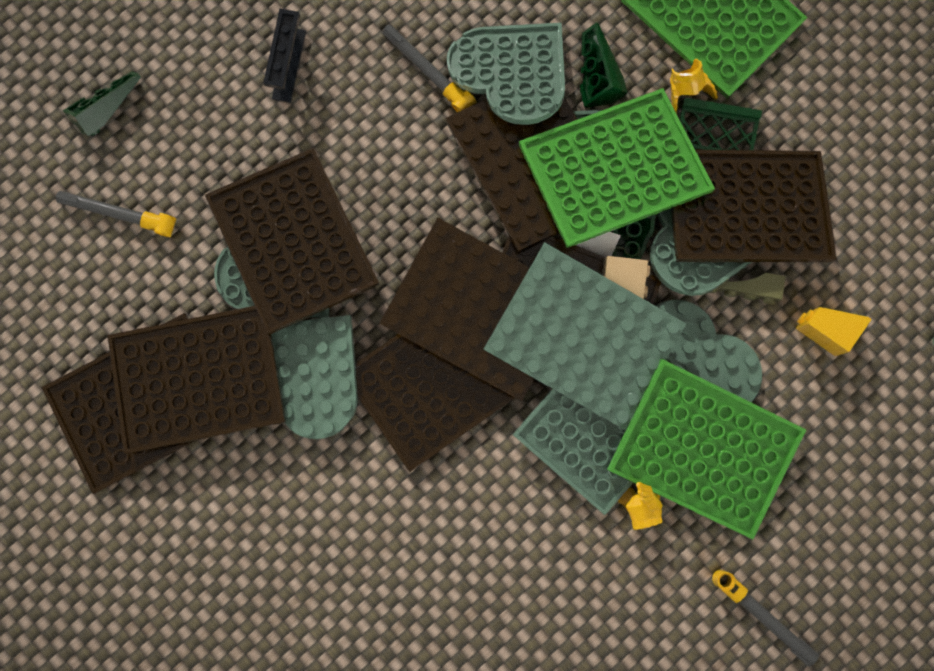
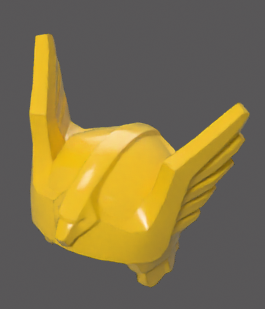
M694 59L690 69L679 73L675 72L673 68L671 69V100L676 114L678 97L681 95L695 96L702 90L713 99H718L715 86L711 83L708 75L703 72V65L698 59Z
M637 482V494L633 488H628L618 500L627 509L634 530L645 529L662 523L663 505L660 501V495L654 493L651 486Z

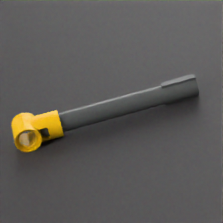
M391 24L384 28L382 34L443 91L442 95L451 102L456 112L477 104L476 99L470 92L463 91L455 82L451 83Z
M59 191L56 194L57 203L138 224L141 228L154 230V233L165 237L172 236L177 218L164 213H159V215L147 211L142 213L64 191Z
M725 570L714 572L712 581L716 587L722 590L735 603L739 602L791 649L790 651L808 667L815 664L819 654L805 641L794 635L748 593V589L733 574ZM723 575H726L728 578L725 585L720 584V578Z

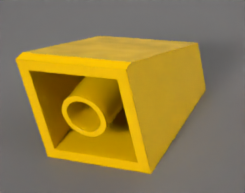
M818 307L814 310L810 309L807 313L804 312L797 321L799 325L796 329L832 355L838 356L850 352L872 319L867 316Z

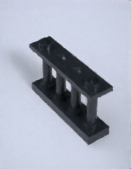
M281 8L278 13L263 84L266 87L274 88L272 100L291 103L307 31L298 29L300 19L298 11Z

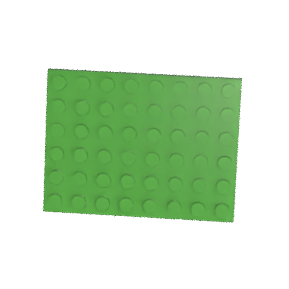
M620 0L691 66L694 59L701 61L703 72L708 75L711 83L727 99L808 18L789 0Z
M663 88L519 141V147L567 248L704 196L715 189Z
M660 359L659 365L654 371L607 470L635 484L641 482L649 485L654 493L748 538L754 539L806 429L664 359Z

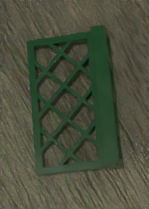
M684 98L682 100L679 120L682 126L684 124L686 127L685 131L688 130L693 137L691 143L696 141L698 144H692L694 149L726 150L722 149L717 143L726 136L732 145L727 150L732 148L739 150L736 145L744 139L749 145V150H754L762 110L691 98ZM685 112L693 113L697 120L688 125L684 120ZM706 116H712L716 122L709 129L702 121ZM725 119L732 120L735 125L728 132L721 124ZM697 122L705 130L698 137L690 128ZM745 122L753 123L752 132L748 135L740 127ZM718 125L724 135L715 140L710 130ZM737 128L743 138L734 143L729 133ZM707 133L713 143L709 146H703L698 138Z

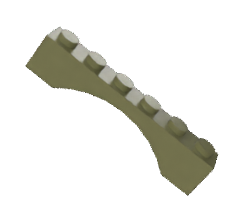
M764 273L747 281H725L709 293H716L718 291L723 292L724 296L736 297V295L744 296L743 299L755 301L760 299L765 304L773 305L783 298L786 276Z

